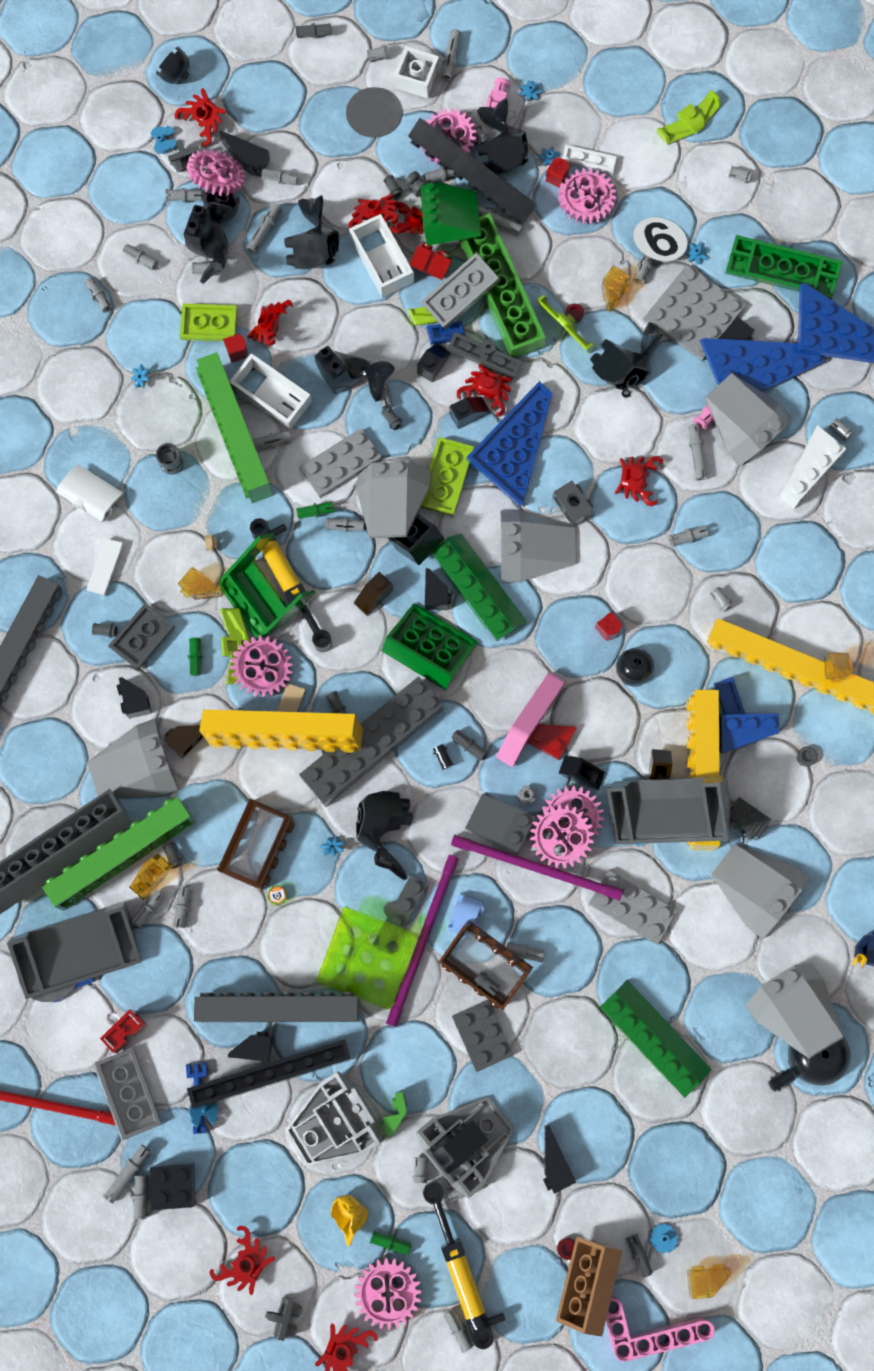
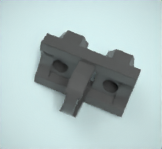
M179 139L176 141L179 152L168 156L169 163L173 165L176 172L185 170L183 160L192 157V153L196 154L197 150L200 151L198 145L185 150L182 140Z
M282 1297L279 1313L267 1311L265 1318L269 1321L276 1322L273 1335L281 1341H284L285 1338H295L297 1326L289 1324L290 1316L299 1318L302 1311V1306L293 1302L288 1297Z

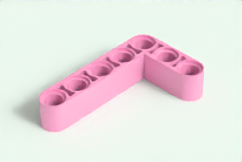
M550 671L548 672L507 733L496 756L497 759L513 768L528 739L563 688L565 680Z
M613 1295L611 1297V1301L617 1303V1309L613 1312L608 1311L606 1326L612 1350L616 1358L622 1362L708 1341L714 1336V1326L706 1318H696L629 1335L622 1304L617 1297ZM615 1323L623 1325L620 1333L612 1332V1327ZM702 1324H708V1331L705 1334L699 1333V1327ZM682 1329L688 1330V1336L685 1339H679L678 1336ZM660 1335H668L666 1344L661 1345L658 1343ZM642 1339L648 1341V1346L644 1350L638 1348V1343ZM620 1345L628 1346L626 1354H618L617 1350Z

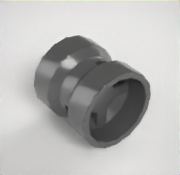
M414 171L407 176L404 184L407 188L412 189V193L416 197H420V186L427 184V182L421 179V175L417 171Z

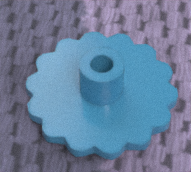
M665 1223L662 1225L658 1224L650 1233V1242H652V1247L657 1252L661 1251L663 1254L666 1252L670 1253L671 1250L676 1248L675 1245L678 1244V1235L671 1225Z

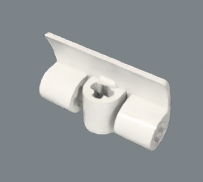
M76 465L57 488V493L71 501L76 508L84 513L88 512L102 522L107 521L112 513L111 506L123 495L120 490L80 465Z

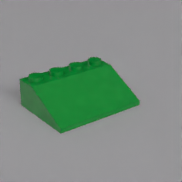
M427 183L420 186L423 229L427 246L481 236L476 191L442 183Z
M413 603L387 635L381 651L444 690H447L478 641Z

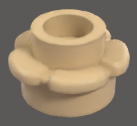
M210 533L211 535H205L206 550H212L213 552V548H217V538L213 537L212 533Z

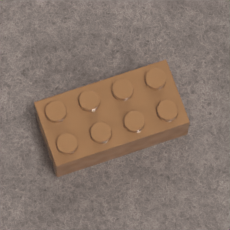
M576 1236L556 1318L557 1322L581 1333L602 1337L622 1250L592 1239Z

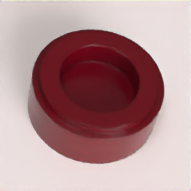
M570 304L566 309V316L570 314L576 320L575 323L580 322L584 316V309L579 304Z
M565 1237L558 1242L557 1252L561 1258L565 1260L571 1259L575 1244L573 1239Z

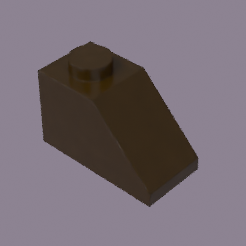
M379 571L364 586L354 601V605L368 616L393 591V584Z
M200 725L176 726L165 734L166 738L164 741L183 759L204 736L199 731Z
M652 749L648 780L670 779L673 764L671 751Z

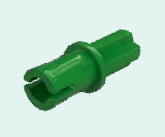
M333 502L314 503V505L299 507L296 510L299 519L312 516L317 518L318 515L334 513V508L326 509L327 507H332Z
M190 638L188 655L190 675L200 676L201 659L203 658V655H201V638Z
M375 1230L370 1240V1244H375L387 1248V1251L392 1250L404 1255H409L412 1247L411 1243L397 1239L394 1235L389 1236Z

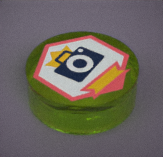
M275 885L268 890L267 897L273 905L278 906L286 902L288 894L284 887Z

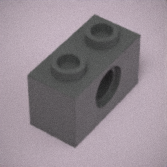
M570 481L554 491L552 498L572 527H575L592 516L593 505L589 499L584 498L581 487ZM575 500L579 505L573 506L570 504V501Z

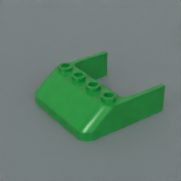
M273 533L259 535L219 581L222 592L234 608H240L244 623L256 638L259 635L262 638L267 637L289 622L316 594L315 590L300 593L287 607L256 564V556L275 537Z

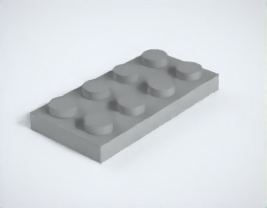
M475 253L423 299L421 303L438 323L446 329L493 288L500 279L483 259Z
M360 428L299 468L319 498H322L360 474L371 463H377L382 460V457L362 428Z
M608 870L601 883L623 889L620 901L595 892L588 905L658 945L677 910Z
M133 1048L93 1064L121 1141L161 1125Z

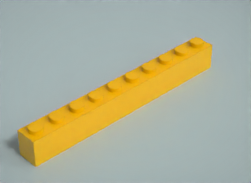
M719 618L714 622L706 641L707 644H710L711 648L715 650L722 649L732 657L738 658L739 656L751 665L758 664L763 666V669L768 672L775 671L780 673L785 679L799 681V684L804 687L811 686L816 688L821 694L833 695L838 701L850 702L855 708L869 710L874 715V682Z

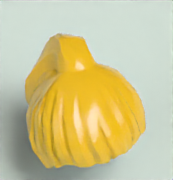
M341 1195L337 1196L332 1203L331 1217L335 1219L339 1229L344 1232L346 1245L349 1247L356 1232L363 1228L368 1218V1210L355 1197Z

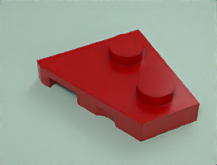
M538 724L527 743L559 760L577 727Z

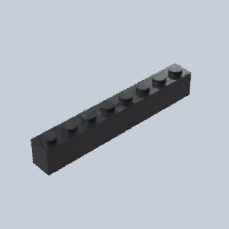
M422 118L418 119L408 135L412 139L411 144L418 149L423 147L426 150L425 154L432 159L434 157L439 159V164L448 170L450 167L455 171L453 175L460 180L466 179L469 182L467 185L473 190H481L483 192L482 196L488 201L493 199L497 202L496 207L503 212L509 211L511 213L510 217L519 223L520 220L526 222L537 206V203Z
M344 1039L187 1088L192 1109H198L351 1061Z

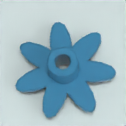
M528 80L527 86L520 85L521 89L524 90L520 92V96L526 95V101H529L531 96L537 100L536 94L542 93V90L537 89L539 83L532 85L531 81Z
M553 146L549 151L542 148L543 154L539 155L538 158L543 160L542 166H545L548 162L550 165L553 159L557 158L561 152H554Z
M698 243L696 248L693 244H689L690 250L685 251L686 255H690L688 262L695 259L696 264L699 265L700 259L707 260L704 254L708 249H701V243Z
M142 364L139 365L138 369L133 368L135 375L131 377V380L135 381V388L139 385L144 388V381L150 380L146 375L149 369L143 370Z
M337 836L333 841L327 838V844L320 846L322 849H325L323 855L331 852L332 857H335L337 852H344L341 846L346 842L339 841Z

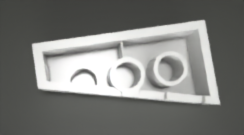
M817 425L780 497L791 507L795 508L838 461L846 448Z

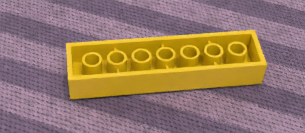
M694 690L686 701V710L689 711L686 729L690 730V736L686 740V747L690 749V756H687L686 761L687 768H690V775H687V778L719 776V690ZM720 841L687 842V845H690V850L714 851L720 846Z
M203 709L199 730L207 742L214 748L230 746L234 749L249 747L256 750L262 747L270 750L286 748L290 751H296L297 749L316 751V749L327 752L343 750L347 753L361 751L363 728L355 714Z

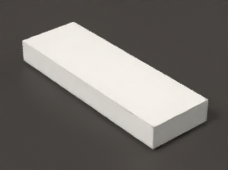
M566 145L562 159L566 160L571 166L588 170L592 168L593 171L599 170L601 173L613 175L618 156Z
M108 538L104 539L86 589L88 592L106 596L124 546L122 542Z

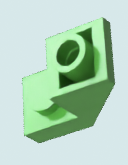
M403 1092L395 1093V1098H392L394 1110H398L399 1114L383 1117V1122H380L382 1135L386 1134L387 1138L392 1137L407 1113Z

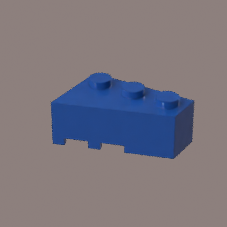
M719 713V753L721 754L779 733V713Z

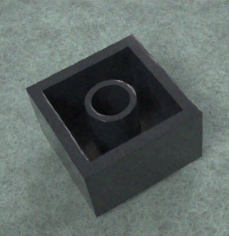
M419 514L407 537L388 538L398 552L417 565H420L445 539L436 525Z
M473 1120L468 1124L464 1121L452 1130L445 1139H442L434 1146L437 1150L432 1155L448 1174L462 1165L488 1141V1138Z
M195 1163L150 1167L151 1210L192 1208L196 1206Z

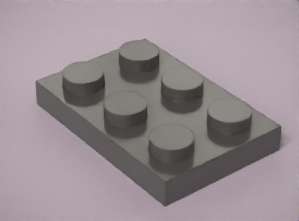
M144 603L108 647L139 671L173 631L175 626Z
M489 1000L452 1016L476 1072L513 1056Z

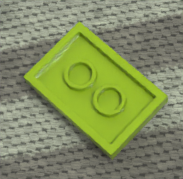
M182 303L180 339L224 342V338L236 335L237 305Z

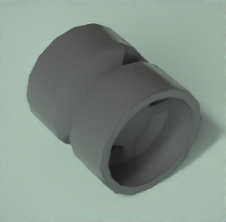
M164 443L158 447L156 458L162 471L169 475L179 473L184 466V461L178 447L172 443Z

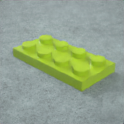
M438 437L429 466V471H431L430 490L421 508L454 517L470 464L466 458L474 450V446Z

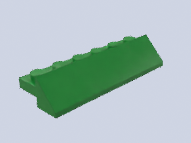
M736 235L725 274L799 292L800 285L806 283L831 300L843 261Z
M462 534L447 537L446 541L434 549L431 554L442 567V571L484 628L488 629L496 642L527 623L518 608Z
M628 980L599 1007L684 1098L701 1084L712 1070Z

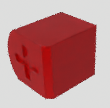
M554 158L546 171L545 181L560 188L564 178L568 177V162L562 158Z
M236 334L223 339L232 363L247 358L248 349L243 336Z
M610 612L596 623L595 629L605 640H613L618 636L622 623L613 612Z

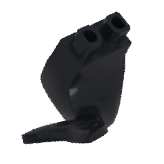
M507 98L502 99L495 108L480 107L477 113L481 120L501 133L477 147L479 156L488 154L489 161L482 163L496 174L506 173L525 165L529 160L528 158L524 159L528 156L527 135L525 130L506 124L508 115Z
M323 195L318 196L313 202L301 198L298 200L300 210L315 228L284 239L285 247L293 248V254L286 256V264L294 266L295 269H312L327 266L336 260L333 257L339 250V232L321 221Z
M195 204L183 234L188 250L197 255L213 259L200 279V282L204 284L211 276L224 269L227 262L226 255L229 245L226 235L216 219L211 215L210 210Z
M648 322L642 336L641 353L627 350L611 340L605 339L601 344L604 350L602 355L595 353L590 358L593 364L592 369L602 380L613 387L628 391V387L640 385L651 374L648 351L662 338L664 333L656 332L654 323Z
M329 346L324 347L315 355V362L320 374L334 394L346 390L367 377L370 393L375 402L381 400L384 382L395 370V367L388 361L384 360L373 363L364 358L333 351Z
M391 791L368 794L358 804L356 838L361 844L376 852L374 856L375 865L389 869L401 879L406 880L408 876L404 868L382 846L380 838L388 831L400 830L401 825H411L413 815L412 812H409L410 799L400 798L399 792Z

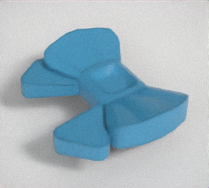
M215 1103L198 1109H192V1106H190L189 1116L191 1124L196 1128L199 1127L201 1116H207L212 1125L218 1118V1109Z

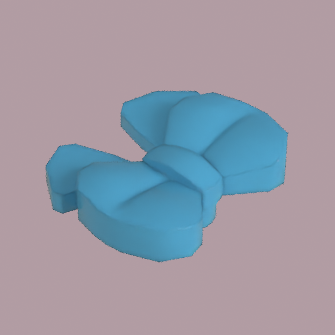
M168 125L166 128L156 127L151 131L152 138L156 139L154 151L157 154H165L170 152V150H174L177 146L176 140L166 139V137L175 133L174 129Z

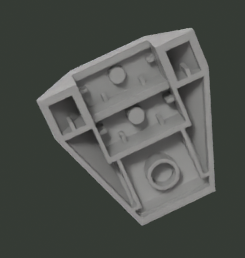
M733 373L729 374L705 397L726 450L739 466L761 451L787 426L791 419V416L779 402Z
M410 461L371 463L358 474L356 490L370 538L407 537L430 490L431 471Z
M500 510L501 583H520L576 564L575 527L521 510Z
M156 719L134 726L87 761L98 796L108 789H111L117 798L162 797L179 791L160 740L161 735Z
M737 844L733 845L711 874L746 927L761 939H764L778 923L810 879L808 875L795 865Z
M812 964L794 965L764 983L745 1005L757 1023L808 1059L843 1038L825 981Z
M339 1071L318 1085L285 1130L305 1167L365 1154L381 1143L377 1118L357 1085Z
M488 1096L432 1118L416 1134L424 1154L448 1184L467 1198H470L485 1185L515 1128ZM473 1120L488 1138V1141L462 1165L447 1174L432 1155L437 1150L434 1146L442 1139H445L458 1125L464 1121L468 1124Z

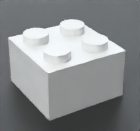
M405 46L394 75L395 89L428 98L439 70V56Z

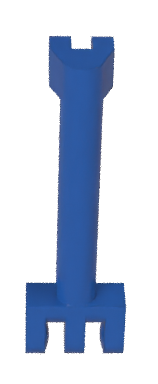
M202 1062V1071L199 1070V1063H194L193 1072L191 1071V1064H186L187 1078H193L194 1086L202 1084L201 1077L208 1076L207 1062ZM201 1116L198 1128L193 1126V1134L207 1133L204 1116Z

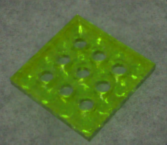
M344 906L316 982L342 992H354L355 996H358L360 999L391 1010L419 934ZM357 926L360 928L361 935L359 937L351 935L350 930L352 927ZM373 933L377 934L380 938L379 943L375 945L369 941V936ZM389 941L397 942V951L392 952L388 949L387 944ZM344 946H352L354 954L352 956L345 955L343 951ZM369 952L373 957L372 962L365 963L362 960V954ZM384 959L391 962V969L383 970L380 966L381 961ZM338 964H344L347 967L346 974L341 975L337 972ZM357 971L364 972L366 975L365 981H357L355 973ZM376 978L384 981L382 989L375 988L373 982Z

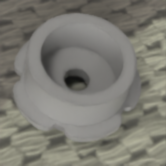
M523 786L518 791V798H520L522 804L526 805L535 802L537 792L534 788Z

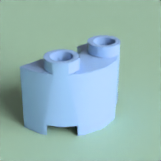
M460 893L448 926V931L458 934L468 920L478 926L479 924L475 922L477 916H482L485 908V905L482 904L483 901ZM466 931L464 936L470 938L471 934Z

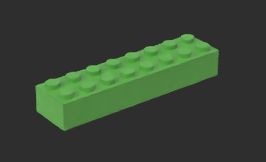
M491 214L480 216L481 236L458 241L467 260L477 253L500 279L483 298L508 355L516 358L543 348L546 337Z
M218 352L197 359L198 367L195 368L246 499L250 498L251 503H255L273 496Z
M178 797L168 799L163 803L164 806L159 810L153 809L147 814V818L142 821H135L130 825L131 828L126 832L121 831L114 835V840L109 843H102L96 848L97 851L91 855L90 853L84 855L79 859V863L74 866L69 865L63 869V873L58 877L53 876L45 882L46 885L42 888L53 906L64 911L194 824L195 820L184 803Z

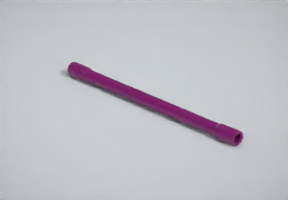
M454 834L451 846L473 851L601 893L606 897L619 901L623 893V889L516 856Z
M448 855L440 882L394 1005L391 1007L386 1024L391 1026H398L405 1001L451 877L456 870L459 858Z

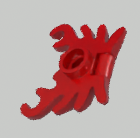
M201 88L203 98L193 94V98L197 102L186 101L185 104L192 105V107L178 108L174 116L178 120L180 114L183 113V119L187 121L192 114V119L196 120L200 127H205L199 136L202 138L204 136L207 137V141L201 144L203 147H207L212 142L211 128L216 133L218 129L216 122L222 124L218 114H225L226 110L218 108L209 99L205 89Z
M393 194L382 197L380 200L358 199L361 205L354 207L356 211L352 214L353 219L348 224L349 228L362 223L363 220H369L380 214L385 222L392 219V224H396L398 214L393 212L397 210L396 206H394L396 201L391 200Z
M396 202L394 206L399 208L398 212L400 214H405L404 223L397 222V227L391 225V231L400 234L409 230L410 234L422 235L424 233L422 211L420 212L416 206H412L411 209L403 202Z
M286 300L282 304L280 302H277L275 305L270 303L267 309L265 306H262L258 325L252 329L247 338H253V341L258 340L260 343L264 341L268 346L274 345L276 340L273 338L276 337V332L279 329L280 314H287L286 309L289 306L293 307V302Z
M479 364L478 368L481 372H471V375L475 377L466 379L465 383L473 384L460 387L457 390V398L461 399L460 394L462 392H466L468 394L467 397H471L472 392L476 390L478 396H486L488 400L495 399L491 409L499 407L501 410L496 413V416L500 417L505 412V405L500 396L505 401H508L507 393L504 390L511 392V388L505 383L512 382L513 379L491 372Z
M632 456L628 465H626L624 459L620 458L622 476L615 494L620 493L624 488L626 499L629 498V492H631L635 502L639 501L637 496L639 494L647 506L657 505L658 500L650 501L648 499L654 492L644 490L648 485L646 481L649 476L646 470L656 471L657 467L654 466L653 462L658 461L660 464H663L664 460L659 456H653L646 463L641 464L645 460L644 456L640 457L636 463H633L634 457Z
M238 1226L236 1230L244 1231L245 1237L242 1239L238 1238L236 1242L244 1245L245 1250L238 1252L237 1259L231 1263L232 1270L221 1264V1275H216L213 1269L209 1273L215 1281L233 1277L234 1280L227 1282V1286H233L238 1282H242L237 1289L238 1291H241L250 1283L249 1294L253 1295L259 1275L269 1263L275 1260V1257L271 1256L264 1260L267 1246H264L261 1253H259V1239L255 1238V1247H253L250 1230L246 1226Z
M331 1323L328 1345L323 1355L316 1361L315 1366L323 1364L326 1360L325 1371H330L331 1366L333 1371H349L347 1367L353 1365L352 1359L358 1352L356 1344H361L368 1348L369 1344L366 1342V1337L372 1336L374 1341H377L378 1336L374 1331L367 1330L353 1337L352 1335L358 1332V1327L352 1328L344 1334L347 1329L346 1324L336 1334L335 1325Z

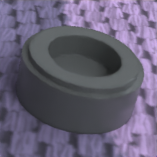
M803 747L797 752L796 759L801 766L809 767L816 762L817 754L813 748Z

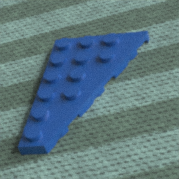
M806 283L800 285L798 352L874 363V327Z
M714 338L699 340L717 385L729 374L733 373L756 389L763 391L826 362L824 356L798 352V343Z
M540 381L466 458L519 507L524 503L553 395Z

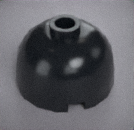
M179 46L175 48L177 50L175 54L171 51L160 64L159 68L161 71H156V75L166 83L174 84L180 80L184 82L189 76L187 71L190 67V61L186 53Z
M212 192L204 193L203 206L205 209L210 210L211 215L218 223L229 221L237 214L240 200L238 197L237 199L234 198L232 193H229V196L225 193H222V196H220L218 192H215L214 195Z
M630 648L624 651L616 663L617 675L624 684L632 687L647 683L654 672L652 656L641 648Z

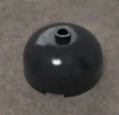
M844 1036L841 1040L826 1048L823 1057L821 1051L810 1059L788 1044L789 1065L794 1074L808 1084L818 1086L833 1084L840 1080L849 1068L851 1052Z

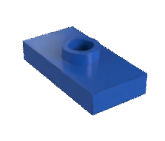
M462 321L453 322L446 329L440 324L427 325L426 327L430 345L451 342L454 332L466 336Z
M733 677L713 683L715 689L719 690V701L723 713H745Z

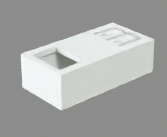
M381 214L349 229L350 241L382 298L414 283V272ZM379 230L386 243L365 252L358 239Z
M252 353L229 381L233 391L289 430L293 428L312 403L309 393ZM253 368L267 377L254 394L240 386ZM290 394L293 395L295 398H297V399L300 400L301 402L299 403L298 401H296L294 398H292V397L289 396V395H290ZM283 403L287 404L289 407L294 409V411L290 410L288 407L283 405Z

